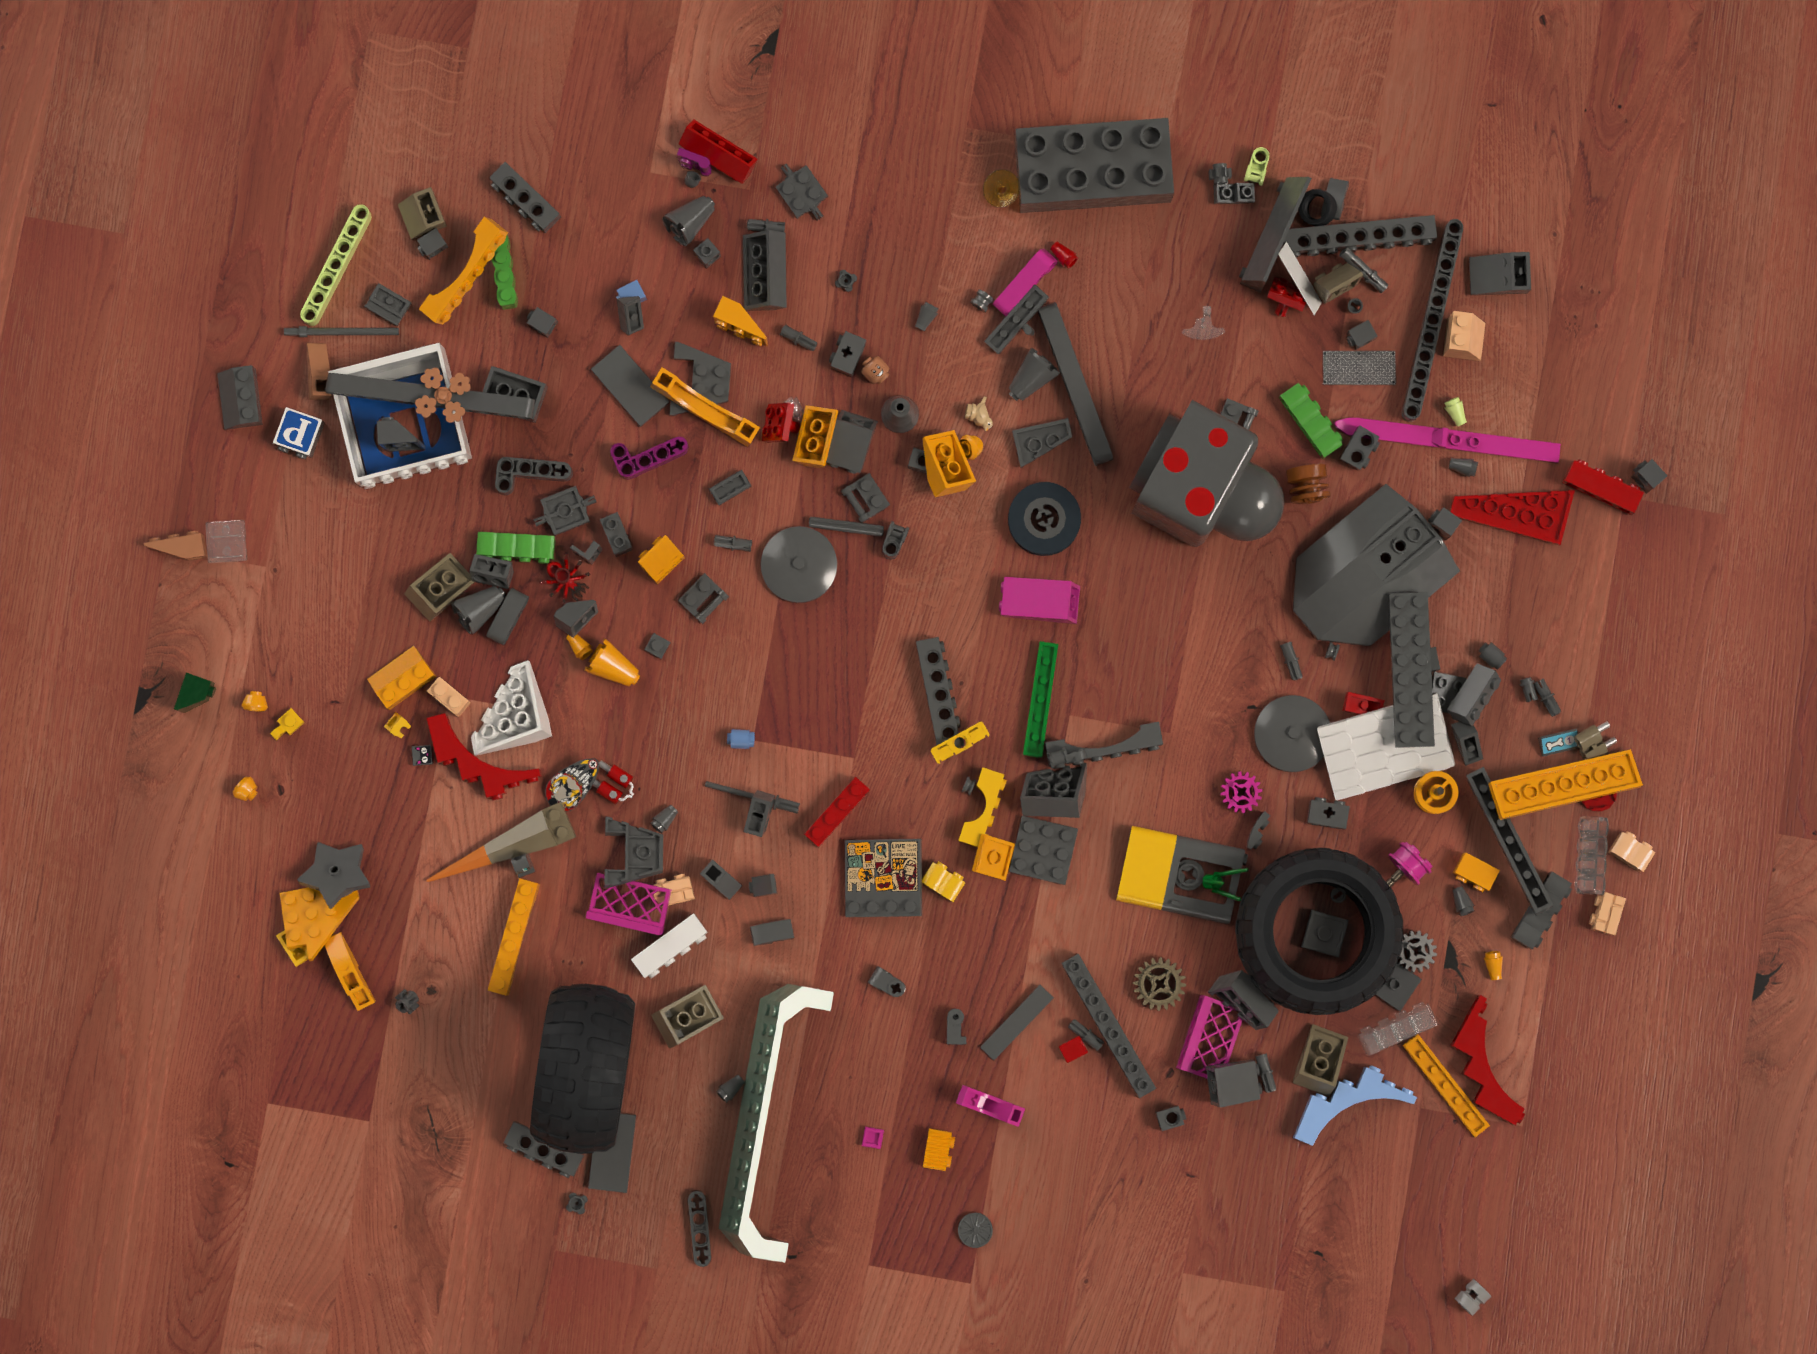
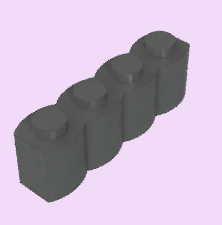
M1552 871L1549 872L1543 881V885L1554 905L1553 908L1535 916L1531 906H1529L1511 938L1530 950L1534 947L1538 948L1543 940L1541 938L1543 931L1547 932L1553 923L1550 921L1554 914L1557 915L1562 908L1560 904L1562 899H1567L1570 895L1572 883Z

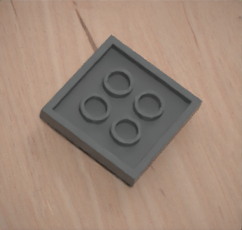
M1022 816L1009 872L1065 885L1078 829Z

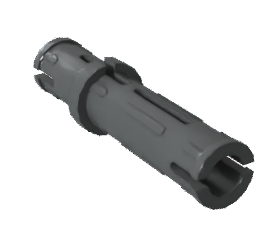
M1348 247L1341 251L1339 256L1360 270L1366 283H1370L1379 293L1386 290L1388 283L1377 275L1376 270L1369 268Z

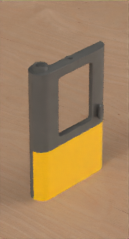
M1131 826L1116 901L1224 924L1230 923L1234 899L1227 897L1225 904H1219L1177 895L1174 893L1180 859L1183 857L1229 866L1233 870L1242 869V865H1246L1248 858L1245 849ZM1241 873L1232 874L1228 893L1236 896Z

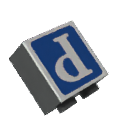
M286 407L273 444L278 446L277 450L284 453L292 451L296 453V457L305 460L306 457L312 458L325 422L322 419Z

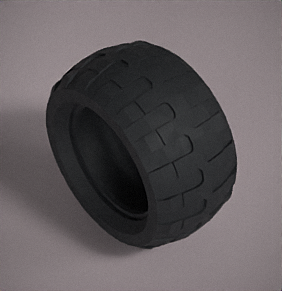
M1310 848L1282 856L1256 875L1244 893L1239 905L1235 924L1237 950L1249 978L1273 1002L1299 1013L1312 1015L1341 1013L1368 1001L1390 979L1402 952L1403 918L1395 893L1375 868L1347 852L1330 848ZM1325 884L1344 889L1346 895L1358 907L1363 918L1365 937L1358 958L1345 972L1331 979L1316 980L1298 974L1284 962L1275 945L1273 926L1278 908L1291 892L1303 885Z
M595 984L559 986L551 991L541 1039L530 1123V1134L538 1143L546 1144L548 1147L559 1151L577 1154H588L595 1151L606 1152L615 1146L635 1013V1002L629 995L619 993L617 990L607 986Z

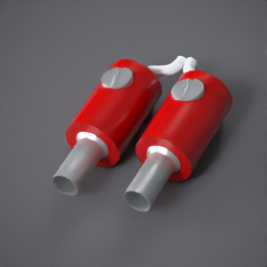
M601 760L599 767L608 772L607 777L625 789L630 785L629 792L631 795L621 798L623 792L606 781L600 783L595 780L593 786L597 788L596 793L615 805L619 800L624 801L628 797L632 798L634 793L632 792L633 783L631 781L634 777L614 764L611 767Z

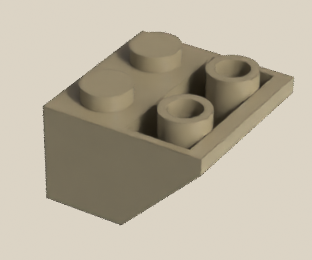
M431 187L412 194L398 204L411 240L424 236L435 228L439 230L447 227Z

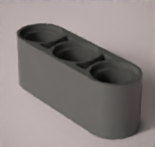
M511 588L486 637L501 645H505L529 600V596Z

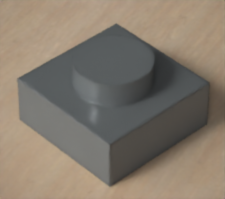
M653 633L644 650L662 659L671 642Z

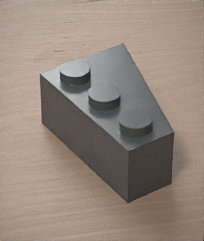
M1243 970L1219 976L1208 991L1210 995L1216 994L1224 1001L1222 1003L1224 1006L1228 1007L1230 1005L1239 1012L1237 1016L1255 1030L1267 1028L1279 1012L1274 1003L1256 987L1249 978V975Z

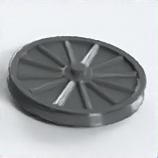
M969 1213L959 1222V1238L968 1247H982L992 1237V1224L981 1213Z

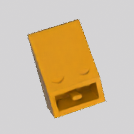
M722 296L713 316L714 322L717 324L716 327L723 331L729 329L734 332L735 336L741 339L747 337L752 340L751 343L762 347V344L767 346V337L742 305Z
M666 535L663 538L659 536L652 543L654 546L649 551L647 549L643 551L638 557L640 559L638 561L640 567L657 584L685 558Z

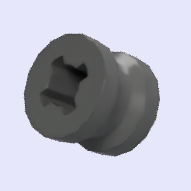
M978 289L977 296L970 303L986 313L988 305L993 303L994 299L986 292Z

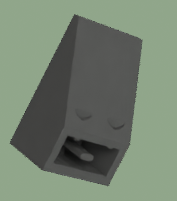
M1509 252L1469 257L1471 295L1528 294L1531 290L1530 252Z

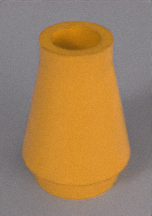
M578 634L574 638L570 635L566 637L576 658L584 660L592 654V646Z
M1500 951L1486 952L1484 961L1490 975V980L1502 979L1503 956Z

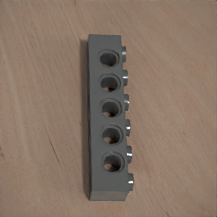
M939 637L916 641L936 744L939 745L948 740L943 736V731L946 728L952 729L954 732L953 736L958 734L957 728L961 726L959 716L954 715L953 709L957 708L955 697L951 698L950 690H953L951 678L947 679L946 671H949L947 660H943L942 653L945 652L944 643L939 641ZM929 654H936L939 658L938 661L930 663L927 660ZM939 672L942 675V680L934 682L931 679V675ZM936 692H945V700L938 701L935 698ZM941 710H948L950 717L943 720L939 717V712ZM963 738L955 739L954 744L957 748L965 746Z

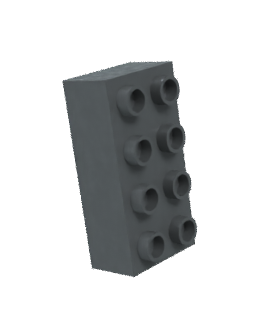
M1168 118L1017 128L1015 130L1014 141L1020 213L1171 203L1174 183Z

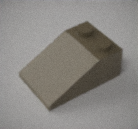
M1340 263L1334 266L1329 274L1326 275L1324 272L1317 276L1313 287L1325 305L1356 287L1363 277V273L1349 263L1344 265Z
M449 553L413 582L404 594L431 622L475 582L471 580V575Z
M706 985L651 1014L669 1049L724 1019Z
M1312 1024L1296 1068L1293 1083L1329 1096L1336 1087L1348 1037Z

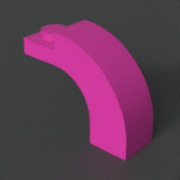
M962 1085L956 1101L959 1105L1019 1127L1025 1108Z

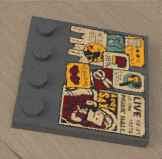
M922 839L845 840V917L922 916Z

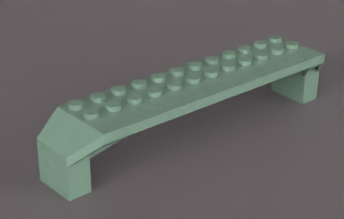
M787 984L760 998L719 1222V1230L737 1251L752 1258L785 1263L789 1243L775 1238L761 1236L749 1218L783 1026L787 1020L805 1007L831 1011L834 992Z

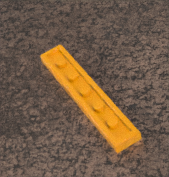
M1416 1034L1402 1045L1474 1138L1490 1126L1419 1034Z

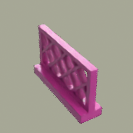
M597 873L586 919L651 934L664 935V923L672 889L632 881L626 883L630 891L621 896L616 886L608 888L603 892L600 887L601 878H604L605 874ZM644 887L649 895L640 900L635 890ZM614 889L619 898L610 903L605 894ZM658 891L666 892L664 901L658 904L653 895ZM632 893L637 902L628 907L623 898ZM602 896L607 906L603 909L595 908L596 900ZM650 897L655 907L647 912L642 902ZM621 900L626 910L616 913L612 905ZM639 904L644 914L640 917H634L631 909ZM658 909L661 914L660 922L653 921L649 913Z
M1200 995L1176 1068L1207 1078V1074L1202 1073V1071L1206 1070V1066L1221 1064L1220 1062L1222 1061L1223 1063L1229 1062L1242 1023L1240 1017L1236 1021L1230 1022L1226 1013L1235 1010L1229 1005L1226 1007L1229 1009L1225 1011L1222 1001ZM1212 1003L1218 1004L1222 1013L1213 1017L1210 1011ZM1224 1015L1228 1025L1219 1029L1215 1019ZM1212 1021L1216 1031L1207 1035L1204 1030L1205 1024ZM1230 1027L1232 1037L1224 1041L1221 1031ZM1218 1033L1222 1043L1212 1047L1209 1037ZM1206 1039L1210 1049L1200 1053L1198 1048L1199 1042ZM1224 1046L1226 1055L1218 1059L1214 1050ZM1212 1052L1216 1061L1206 1065L1202 1056ZM1200 1058L1204 1068L1198 1071L1191 1069L1193 1061Z

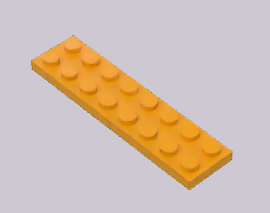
M1631 749L1500 779L1488 784L1500 820L1643 786Z

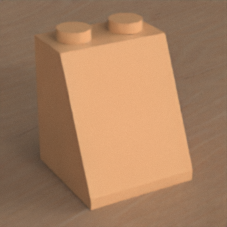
M1453 311L1447 319L1443 356L1481 361L1485 322L1473 313Z

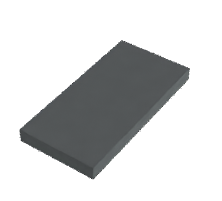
M621 345L616 347L591 369L640 427L670 403L665 396L650 388L652 381Z
M620 1113L615 1146L606 1152L595 1151L592 1153L588 1189L627 1193L636 1115Z

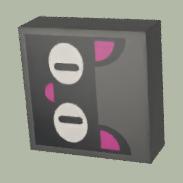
M432 745L412 746L413 766L433 764Z

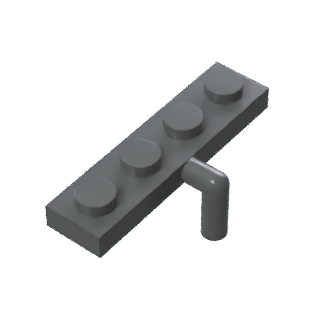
M1034 284L984 342L997 354H1000L1021 329L1025 334L1033 336L1035 331L1027 323L1050 297Z

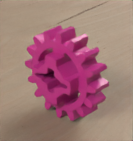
M1239 771L1237 777L1233 773L1230 774L1231 780L1225 778L1227 785H1221V788L1225 789V792L1220 793L1221 796H1225L1222 802L1229 803L1228 809L1234 807L1235 813L1238 809L1241 810V813H1245V808L1252 811L1251 805L1257 807L1256 800L1262 799V797L1258 796L1262 789L1257 788L1260 782L1255 783V776L1249 778L1248 772L1242 776L1241 771ZM1246 780L1244 784H1237L1234 781ZM1251 786L1253 787V790H1254V796H1253V797H1252V795H1250V787H1251ZM1229 788L1233 791L1231 799L1229 797ZM1237 788H1238V789L1244 788V789H1245V791H1244L1245 796L1242 795V796L1239 797V796L1237 795V794L1239 793V792L1237 791ZM1244 800L1248 804L1237 805V802Z

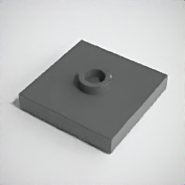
M1311 910L1301 947L1339 957L1349 920Z
M1397 963L1390 979L1375 995L1398 1011H1401L1422 979L1409 970H1404V967Z

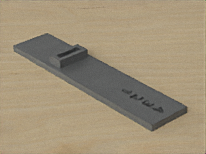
M1039 985L980 1048L995 1060L1054 997Z

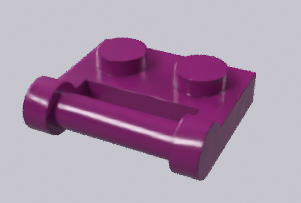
M679 148L677 158L681 167L688 170L692 168L697 169L706 177L711 174L712 170L708 158Z

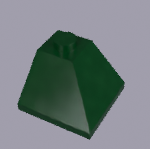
M186 673L174 710L186 713L208 702L210 697L213 698L215 694V683Z

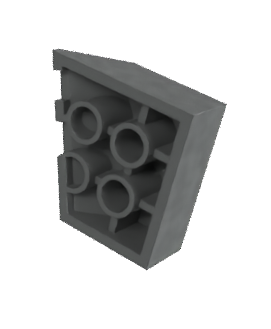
M1087 763L1080 764V767L1070 768V765L1065 766L1063 770L1058 771L1046 769L1027 773L1020 797L1023 816L1080 818L1086 793Z

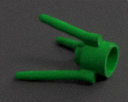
M1244 868L1206 874L1203 877V887L1212 890V893H1218L1241 901L1240 897L1219 889L1224 884L1221 876L1248 872L1249 869Z

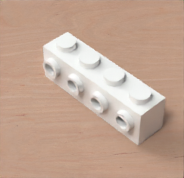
M693 913L631 960L644 978L649 976L652 979L660 973L658 969L663 965L668 967L674 963V957L678 954L683 956L691 950L689 946L696 942L698 945L707 938L705 935L708 932Z

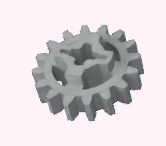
M1410 931L1409 937L1403 934L1402 952L1399 957L1401 960L1398 964L1404 963V970L1410 967L1411 973H1414L1417 968L1420 973L1423 971V967L1426 970L1430 968L1428 963L1433 964L1435 962L1432 957L1437 956V953L1433 952L1437 946L1431 945L1433 938L1428 940L1427 933L1421 936V931H1417L1416 935H1414L1413 931ZM1411 939H1418L1414 944L1408 942ZM1425 945L1427 946L1428 953L1425 951ZM1418 948L1417 952L1419 954L1414 956V951L1412 949ZM1404 951H1406L1407 959L1404 956ZM1416 960L1424 961L1422 964H1413Z

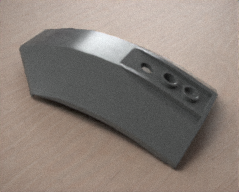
M1385 484L1296 558L1293 612L1317 640L1371 646L1390 630L1388 594L1428 592L1429 598L1458 574L1460 570L1442 538L1417 508ZM1396 542H1401L1404 545V551L1396 549ZM1386 553L1390 556L1388 564L1381 561V554Z

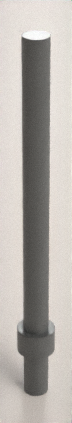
M299 326V328H284V336L399 335V328H308V326Z

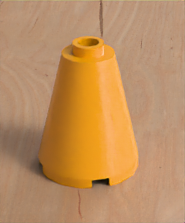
M604 638L602 640L604 644L597 646L588 661L591 663L590 667L586 666L584 671L628 687L631 684L635 685L640 677L638 675L639 670Z

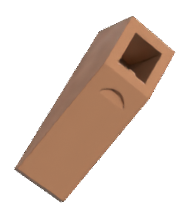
M307 343L309 400H328L332 394L325 392L328 371H330L326 343Z
M198 531L187 532L186 536L180 537L179 534L169 535L168 539L163 540L159 537L151 538L149 542L144 543V546L149 549L187 561L208 558L204 535L198 533Z

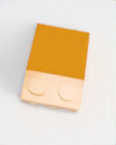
M955 430L922 438L927 479L935 498L965 491L976 482Z

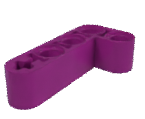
M675 437L633 457L630 456L628 449L622 443L614 444L611 447L610 453L621 477L630 480L684 456L688 452L689 447L685 438ZM678 442L683 445V449L680 451L676 448ZM668 446H671V448L674 449V450H673V453H674L673 455H671V452H670V449L668 448ZM619 448L625 451L622 457L614 455L615 451ZM660 450L667 451V456L663 459L657 457V453ZM648 458L650 463L648 466L643 467L640 465V460ZM629 465L633 468L632 472L627 475L622 473V469Z

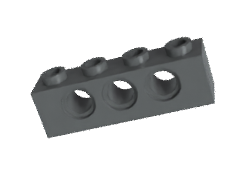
M506 162L489 177L492 182L491 187L499 193L501 191L505 194L504 199L511 206L515 204L519 208L518 212L525 219L529 217L533 221L531 225L538 232L542 230L546 233L561 218L560 213ZM514 182L515 187L512 190H507L505 188L507 183ZM522 195L529 196L528 201L525 203L519 202V198ZM541 208L543 211L541 215L535 216L533 215V210Z
M516 1121L513 1122L504 1141L507 1144V1149L515 1153L519 1150L525 1153L524 1157L532 1161L536 1158L542 1161L541 1165L548 1169L557 1168L560 1170L559 1174L567 1178L570 1175L573 1177L576 1175L585 1154L559 1151L548 1147L546 1144L538 1143L530 1134V1128ZM523 1137H529L531 1140V1145L528 1148L523 1147L521 1144ZM541 1145L548 1147L549 1152L546 1156L539 1154L538 1149ZM559 1153L564 1154L566 1157V1162L562 1165L556 1161V1156Z

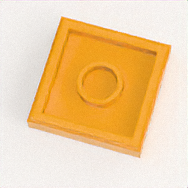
M981 834L972 871L1006 881L1015 843Z

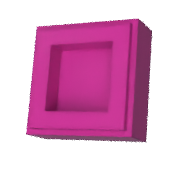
M865 1127L862 1146L881 1149L884 1130Z

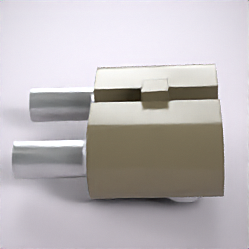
M1607 721L1597 727L1592 725L1574 736L1576 745L1580 748L1579 751L1584 760L1603 756L1608 753V747L1617 743L1615 737L1605 742L1602 741L1601 732L1610 727Z

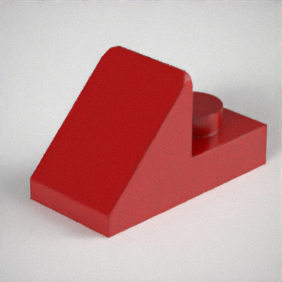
M1346 692L1343 711L1356 715L1383 708L1385 700Z

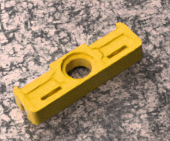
M978 722L933 747L931 753L937 764H941L940 761L953 756V753L958 755L972 747V743L975 744L986 738L985 736L989 737V732L983 722ZM963 738L966 745L963 748H957L954 744L955 739Z

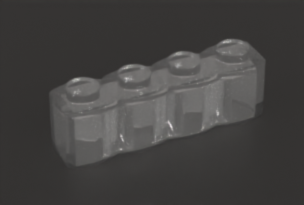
M1580 817L1578 857L1575 864L1577 876L1574 883L1577 894L1604 895L1606 887L1604 875L1607 868L1605 856L1608 849L1607 835L1609 830L1608 818Z
M1417 1003L1412 1006L1413 1010L1409 1012L1402 1010L1396 1013V1017L1391 1020L1387 1017L1378 1021V1026L1371 1028L1369 1025L1360 1029L1361 1033L1357 1036L1366 1056L1373 1055L1439 1025L1429 1003Z

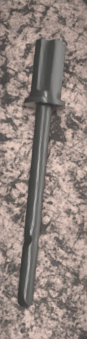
M708 781L705 783V787L750 799L754 795L750 792ZM777 795L776 799H774L773 810L777 808L798 813L800 803L780 798Z

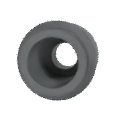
M1485 642L1478 650L1480 652L1479 657L1491 668L1494 667L1498 670L1507 660L1504 656L1505 653L1492 642L1489 644Z

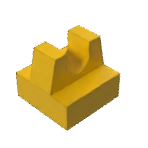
M395 712L384 727L394 736L402 738L404 735L400 732V729L402 727L410 729L411 726L407 720Z

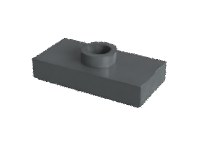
M740 470L709 490L720 506L752 486L744 472Z

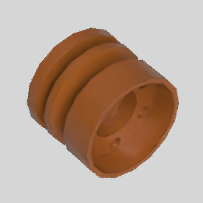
M1311 464L1286 470L1288 484H1297V487L1289 490V494H1298L1290 498L1291 503L1312 504L1331 497L1329 491H1321L1329 488V484L1320 483V480L1328 477L1326 464Z

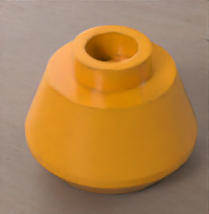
M964 435L959 441L967 460H974L983 450V442L977 436Z
M250 691V695L247 694L241 704L242 708L248 711L265 712L268 708L265 696H262V692Z
M244 777L234 788L233 796L243 801L253 800L258 794L256 791L257 785L253 778Z

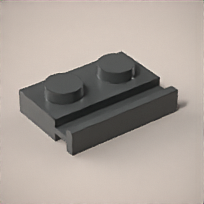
M378 283L364 307L398 327L412 303Z

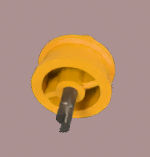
M1432 771L1421 776L1416 782L1413 792L1414 799L1418 807L1424 812L1440 814L1450 810L1455 805L1458 799V786L1449 774L1442 771Z

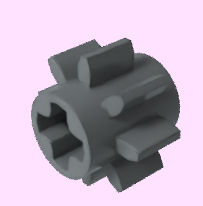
M1226 163L1213 164V169H1209V180H1214V185L1227 184L1228 179L1232 177V169L1227 168Z
M404 989L395 997L397 1000L395 1003L396 1008L401 1013L407 1012L411 1014L419 1007L417 1003L419 998L414 991L407 992Z

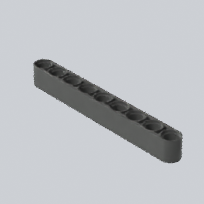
M1056 302L1042 306L1038 310V314L1093 463L1097 466L1114 460Z

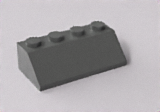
M765 230L743 235L744 309L746 311H769L787 308L785 232Z

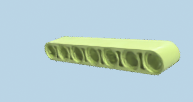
M357 205L353 208L301 310V318L309 326H315L319 323L371 221V213L365 205ZM366 211L367 214L365 218L359 219L357 218L358 213ZM357 228L358 232L356 235L351 236L349 235V230ZM343 245H349L347 252H340V248ZM335 261L341 262L338 269H332V264ZM325 279H332L331 285L323 286ZM323 295V301L315 303L316 296ZM314 312V318L306 320L307 313Z

